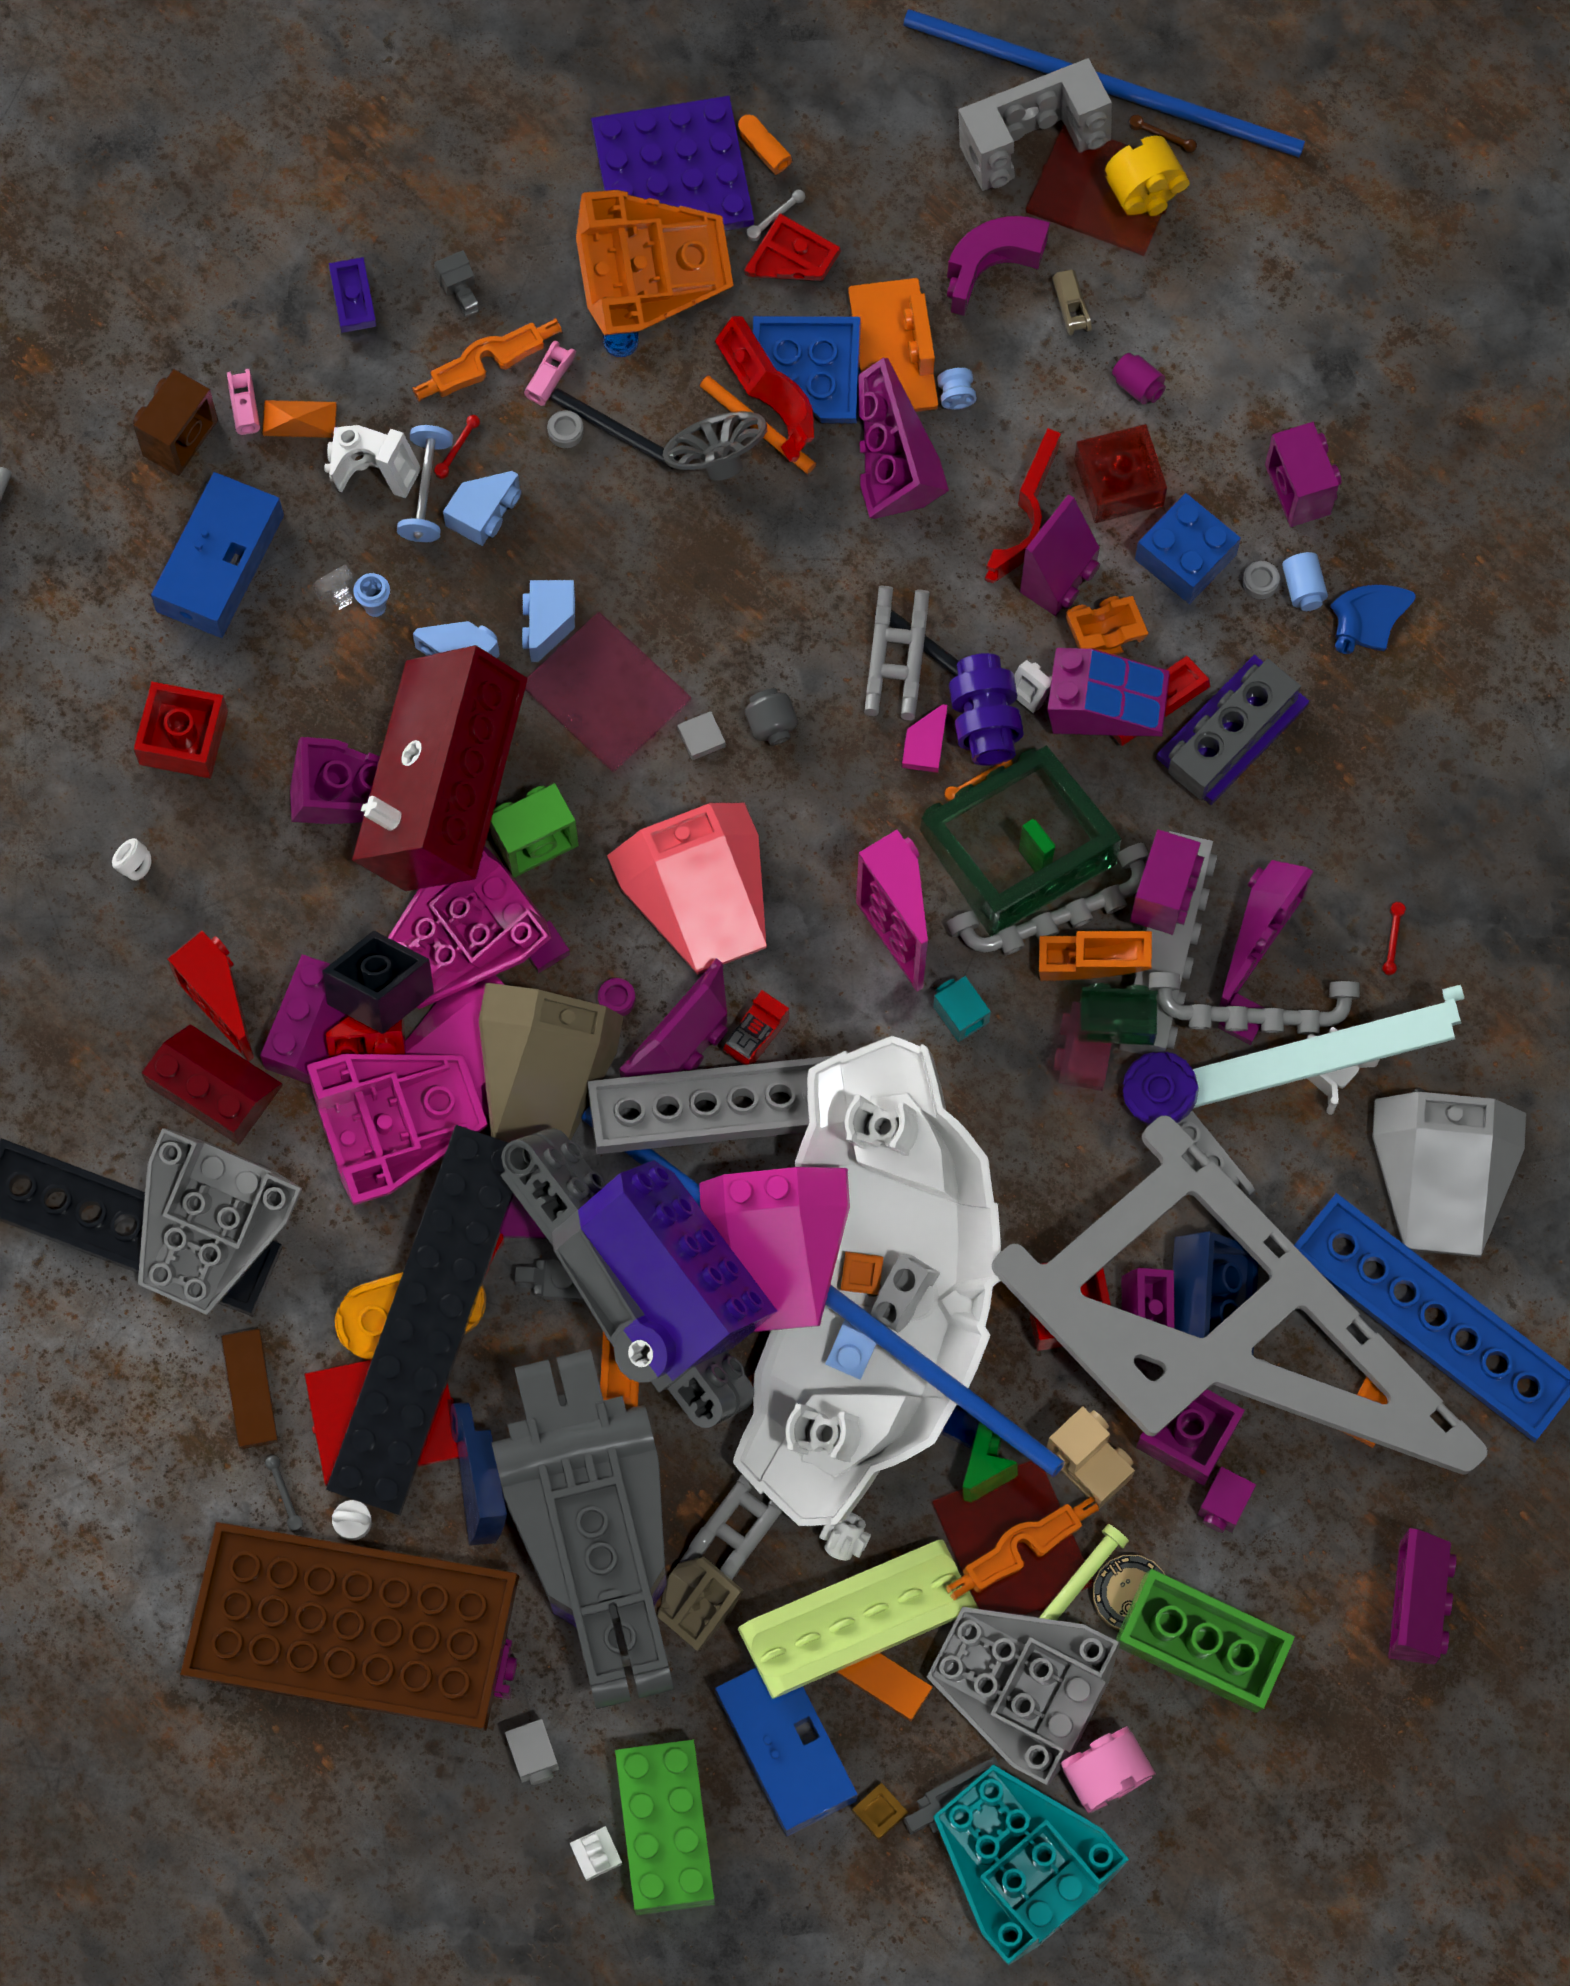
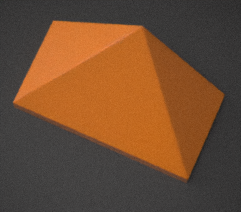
M265 400L263 436L333 438L334 428L336 427L337 403Z

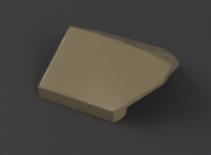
M704 1556L678 1563L666 1579L667 1586L663 1591L658 1618L698 1651L731 1615L743 1589Z

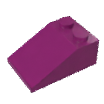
M1068 494L1025 550L1020 593L1054 616L1059 613L1063 606L1068 609L1074 603L1079 594L1077 589L1084 579L1089 582L1100 567V563L1097 562L1100 547L1075 498Z

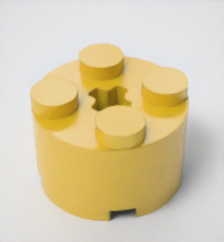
M1149 136L1140 139L1143 145L1134 150L1130 145L1120 150L1111 158L1105 168V172L1108 175L1105 176L1107 182L1127 215L1148 212L1150 216H1156L1166 210L1168 207L1167 202L1177 193L1184 191L1190 184L1185 171L1165 138L1162 136Z

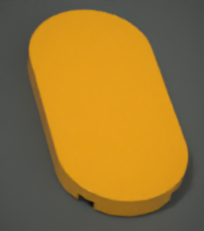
M403 1272L361 1284L350 1290L343 1298L344 1300L341 1302L340 1307H338L335 1316V1328L342 1345L354 1355L372 1360ZM483 1283L465 1334L470 1332L479 1323L484 1314L486 1293Z

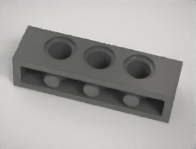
M1268 658L1260 667L1254 664L1243 676L1241 687L1236 692L1229 690L1217 704L1219 710L1211 718L1205 715L1193 729L1195 735L1187 743L1183 740L1180 741L1169 754L1171 761L1168 773L1200 800L1220 782L1298 700L1301 685ZM1258 697L1265 704L1258 707L1253 706L1247 699ZM1233 722L1241 730L1230 732L1224 728L1223 724ZM1208 747L1213 749L1217 755L1205 757L1198 750Z

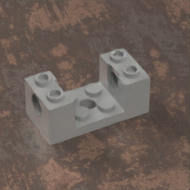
M1089 58L958 109L960 148L982 191L992 187H1002L1010 180L1015 179L1014 166L1011 162V154L1014 153V141L1039 128H1049L1057 121L1062 120L1079 153L1088 149H1098L1111 140L1112 102Z

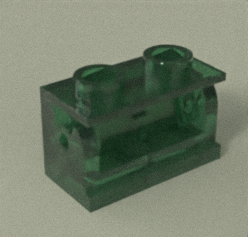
M1093 983L1089 987H1082L1079 1001L1078 1042L1154 1045L1157 1035L1156 999L1158 990H1149V987L1144 985H1130L1126 989L1111 988V985L1106 983Z

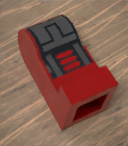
M761 990L754 999L752 1007L740 1021V1025L727 1040L723 1051L743 1065L754 1064L789 1021V1008Z

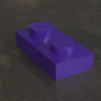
M364 257L328 263L341 333L377 327Z

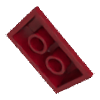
M191 1024L163 1042L141 1072L149 1088L237 1145L241 1144L283 1086L281 1082Z

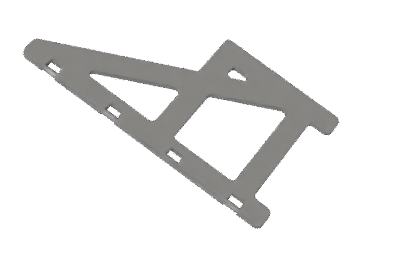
M1158 1117L1142 1134L1144 1144L1160 1160V1167L1047 1264H1039L1024 1247L1019 1244H1011L1001 1251L992 1262L994 1274L1148 1436L1157 1435L1205 1390L1215 1385L1459 1474L1470 1473L1487 1456V1447L1477 1435L1442 1403L1443 1400L1379 1333L1376 1334L1359 1316L1358 1311L1213 1160L1210 1161L1194 1144L1195 1142L1171 1117ZM1186 1151L1203 1166L1198 1172H1195L1181 1157ZM1187 1195L1194 1196L1269 1274V1281L1204 1338L1187 1334L1085 1297L1080 1290L1081 1286ZM1269 1236L1285 1252L1280 1258L1264 1244V1241ZM1301 1309L1386 1396L1388 1402L1387 1404H1381L1256 1359L1252 1355V1348L1294 1310ZM1352 1323L1369 1339L1363 1345L1346 1329ZM1134 1358H1141L1161 1366L1164 1372L1163 1376L1156 1381L1149 1380L1135 1366ZM1436 1410L1452 1426L1448 1432H1445L1430 1417Z

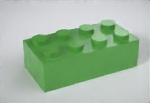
M1150 1569L1142 1578L1115 1640L1120 1643V1649L1257 1713L1264 1709L1295 1636L1156 1570Z
M694 1739L615 1750L635 1914L643 1915L715 1905Z

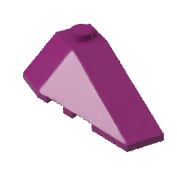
M883 357L858 375L859 417L864 420V440L860 441V453L865 454V473L860 474V486L869 518L872 519L924 508L949 491L940 458L889 359Z
M300 737L290 786L291 822L316 824L362 823L365 813L361 811L363 804L368 803L380 756L370 752L366 755L348 748L347 743L337 739Z

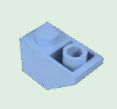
M509 471L461 483L443 511L445 526L483 546L489 536L493 538L498 533L503 521L501 517L507 508H514L521 496L518 474Z
M530 580V593H523V615H529V627H523L522 645L523 649H529L531 662H539L575 629L574 580Z

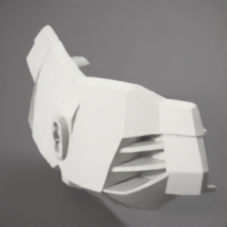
M890 1036L850 1053H847V1051L839 1053L809 1069L807 1077L809 1125L801 1142L795 1160V1167L848 1169L850 1209L831 1285L869 1314H871L872 1307L878 1296L873 1297L871 1294L841 1291L845 1252L884 1257L880 1281L881 1286L886 1281L899 1255H912L940 1272L934 1285L929 1286L906 1327L898 1333L894 1330L892 1331L969 1388L991 1336L985 1326L990 1310L992 1289L995 1284L1001 1281L992 1270V1262L1001 1252L998 1204L994 1203L989 1160L964 1126L946 1111L936 1065L928 1047L923 1044L918 1046L906 1040ZM825 1305L820 1326L773 1330L770 1332L754 1373L753 1415L742 1435L733 1460L734 1465L760 1494L765 1493L798 1526L835 1525L845 1521L865 1495L880 1470L899 1464L935 1444L957 1405L877 1343L861 1380L826 1365L825 1363L845 1320L827 1305Z

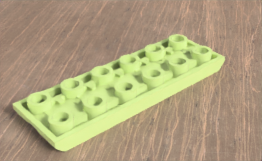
M936 1540L751 1619L739 1626L738 1631L772 1699H775L957 1619L962 1607L978 1609V1606L970 1591L956 1600L950 1597L954 1591L948 1594L946 1586L961 1578V1575L944 1540Z

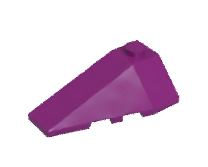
M1271 860L1265 870L1259 867L1253 874L1247 885L1252 889L1219 1007H1228L1235 994L1243 987L1306 896L1314 871L1308 867Z

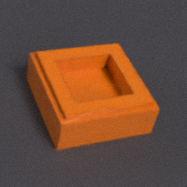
M845 1252L841 1291L879 1295L884 1257Z

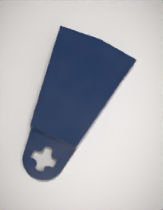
M468 1402L452 1404L450 1411L451 1430L454 1442H457L469 1546L496 1543L502 1534L507 1512L491 1443L493 1442L491 1430L475 1431L472 1411Z

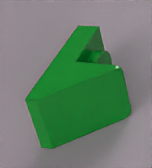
M979 1422L963 1484V1498L967 1502L977 1500L1018 1475V1463L1016 1461L998 1457L1002 1438L981 1422Z

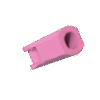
M556 340L550 345L543 361L524 391L525 396L529 400L541 406L546 404L558 382L572 364L576 351L572 348L566 350L560 347V343ZM553 359L560 362L558 368L551 365Z
M245 369V373L235 375L227 372L236 432L240 435L257 433L260 430V422L250 369ZM248 387L249 391L235 394V389Z

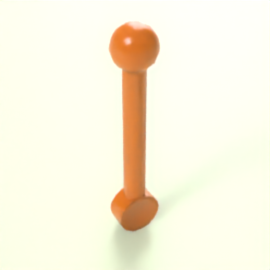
M1012 759L995 765L957 788L954 786L948 787L945 790V799L950 803H954L959 799V794L1002 770L1009 771L1013 766Z

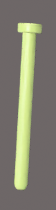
M1107 1524L1102 1530L1105 1537L1039 1618L1058 1620L1117 1546L1122 1549L1129 1542L1127 1537L1112 1525Z

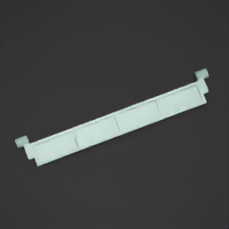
M1461 984L1442 989L1445 1002L1192 1069L1196 1074L1199 1086L1197 1103L1194 1108L1455 1040L1452 1026L1461 1024L1456 1001L1465 999Z

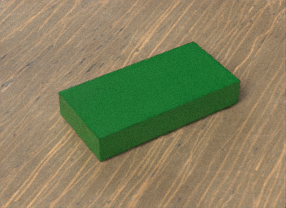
M1031 819L1022 825L1019 852L1037 876L1042 879L1051 873L1055 844L1036 819Z

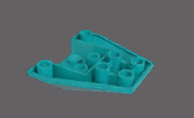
M995 1765L987 1769L933 1816L980 1932L1008 1966L1039 1947L1094 1899L1129 1861V1858L1102 1828Z

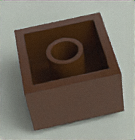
M175 369L171 371L167 378H162L156 385L154 397L149 404L142 406L134 417L133 427L142 455L179 476L218 422L211 391L209 388Z

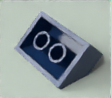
M1211 1231L1175 1237L1173 1254L1174 1329L1204 1338L1257 1292L1258 1262L1238 1241Z

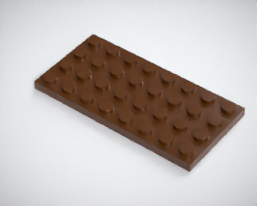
M216 1522L180 1675L189 1679L487 1731L519 1575L513 1572Z

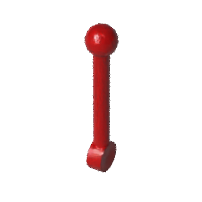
M469 415L467 417L465 429L444 462L435 466V475L438 478L444 479L449 475L448 467L472 429L480 425V419L477 415Z
M1401 902L1393 903L1390 909V913L1393 916L1387 962L1382 966L1383 972L1388 976L1395 974L1397 971L1394 961L1400 918L1406 911L1405 905Z

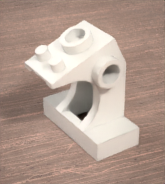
M360 425L335 427L333 442L328 443L327 453L330 463L325 464V472L330 474V481L335 483L339 492H343L355 471H362L372 466L378 467L381 470L394 495L406 498L422 469L404 433L390 429L388 435ZM364 455L362 459L355 460L357 456Z

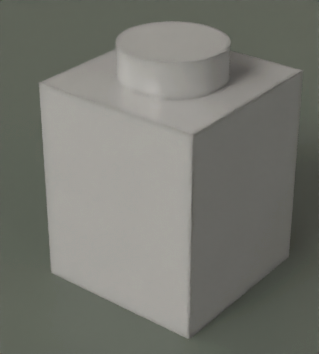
M542 1719L505 1732L522 1783L530 1780L531 1785H536L553 1778L552 1772L559 1770Z

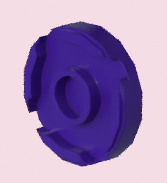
M1152 1052L1144 1054L1131 1064L1124 1076L1123 1096L1125 1104L1135 1118L1147 1125H1150L1160 1116L1171 1117L1178 1123L1190 1114L1197 1103L1199 1086L1196 1074L1187 1061L1175 1053Z

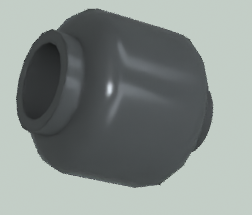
M776 688L767 689L749 698L750 704L745 709V716L753 737L758 741H769L770 746L788 741L791 738L789 733L798 724L790 697L785 693L778 692Z

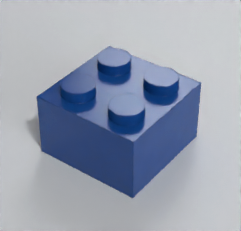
M1185 493L1139 540L1135 560L1190 605L1237 556L1241 537Z

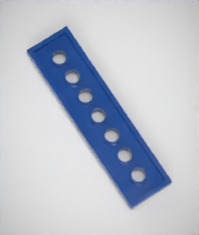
M1336 1193L1294 1244L1340 1294L1534 1443L1569 1400L1570 1371L1339 1194ZM1340 1237L1347 1238L1353 1244V1252L1346 1256L1339 1255L1334 1251L1332 1242ZM1368 1261H1376L1382 1265L1384 1275L1378 1279H1371L1365 1275L1363 1265ZM1400 1284L1410 1286L1414 1291V1299L1407 1303L1400 1302L1394 1295V1287ZM1429 1308L1440 1309L1445 1315V1323L1440 1326L1430 1325L1425 1320V1311ZM1461 1331L1471 1333L1475 1337L1476 1346L1471 1350L1460 1348L1455 1341L1456 1334ZM1491 1355L1501 1356L1506 1361L1507 1370L1501 1374L1491 1372L1486 1365V1359ZM1521 1379L1534 1381L1538 1387L1537 1395L1531 1398L1521 1395L1517 1388L1518 1381Z

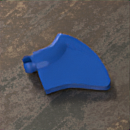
M1367 585L1354 588L1341 595L1330 605L1338 618L1335 637L1337 639L1335 643L1336 650L1343 654H1350L1354 651L1355 645H1360L1374 650L1385 651L1391 628L1396 620L1414 602L1416 598L1414 592L1388 585Z

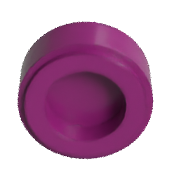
M612 978L601 985L598 991L599 1005L607 1006L622 1016L629 1014L635 1006V991L628 981L621 978Z

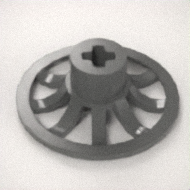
M746 411L730 412L709 417L676 434L664 448V460L668 466L675 469L695 470L706 468L709 478L714 481L731 478L743 469L740 455L757 445L765 436L767 423L760 414ZM736 420H743V421H741L740 424L736 427V429L734 430V432H733V434H732V428H733L734 422H735ZM723 422L721 440L717 439L711 426L712 424ZM751 425H758V429H746ZM702 429L709 444L707 445L701 439L692 435V433ZM754 437L746 446L741 444L745 438ZM681 442H686L692 445L693 447L683 445L678 447L676 446ZM685 454L679 462L674 459L676 455ZM693 459H698L700 462H702L696 464H689V462Z

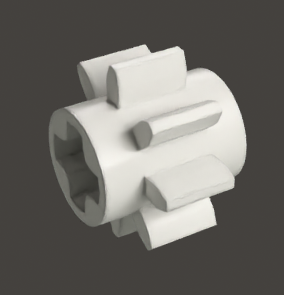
M850 1513L846 1520L841 1523L824 1525L819 1538L827 1541L824 1548L830 1556L846 1561L850 1560L852 1555L858 1558L861 1556L871 1534L864 1532L865 1521L860 1516Z

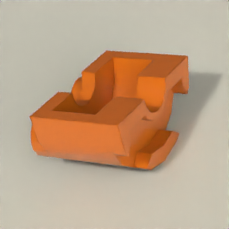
M1113 596L1103 600L1099 604L1100 608L1091 609L1086 605H1077L1066 612V620L1078 648L1095 649L1118 655L1124 652L1121 645L1133 640H1137L1140 643L1149 634L1133 596L1121 599L1118 596Z

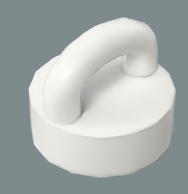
M132 838L125 841L117 849L112 859V866L123 876H127L131 880H139L150 869L151 854L144 844Z
M350 1500L339 1504L334 1510L332 1524L336 1533L342 1539L355 1541L365 1537L370 1531L372 1519L370 1512L364 1504Z

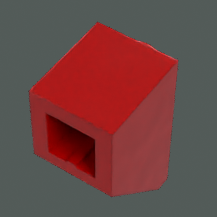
M348 1016L326 1032L329 1058L341 1054L406 1055L404 1019H401L382 1034Z

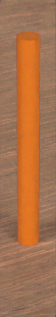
M706 376L701 382L700 387L730 412H753L710 376ZM767 423V432L763 439L786 457L781 446L787 439ZM757 424L749 426L751 429H758ZM802 451L800 452L799 459L793 462L806 474L811 473L816 466V462Z

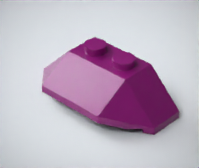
M717 958L668 1015L619 1068L620 1078L696 1070L704 1059L702 1053L710 1044L716 1046L724 1038L728 1031L726 1027L727 1007L723 964Z

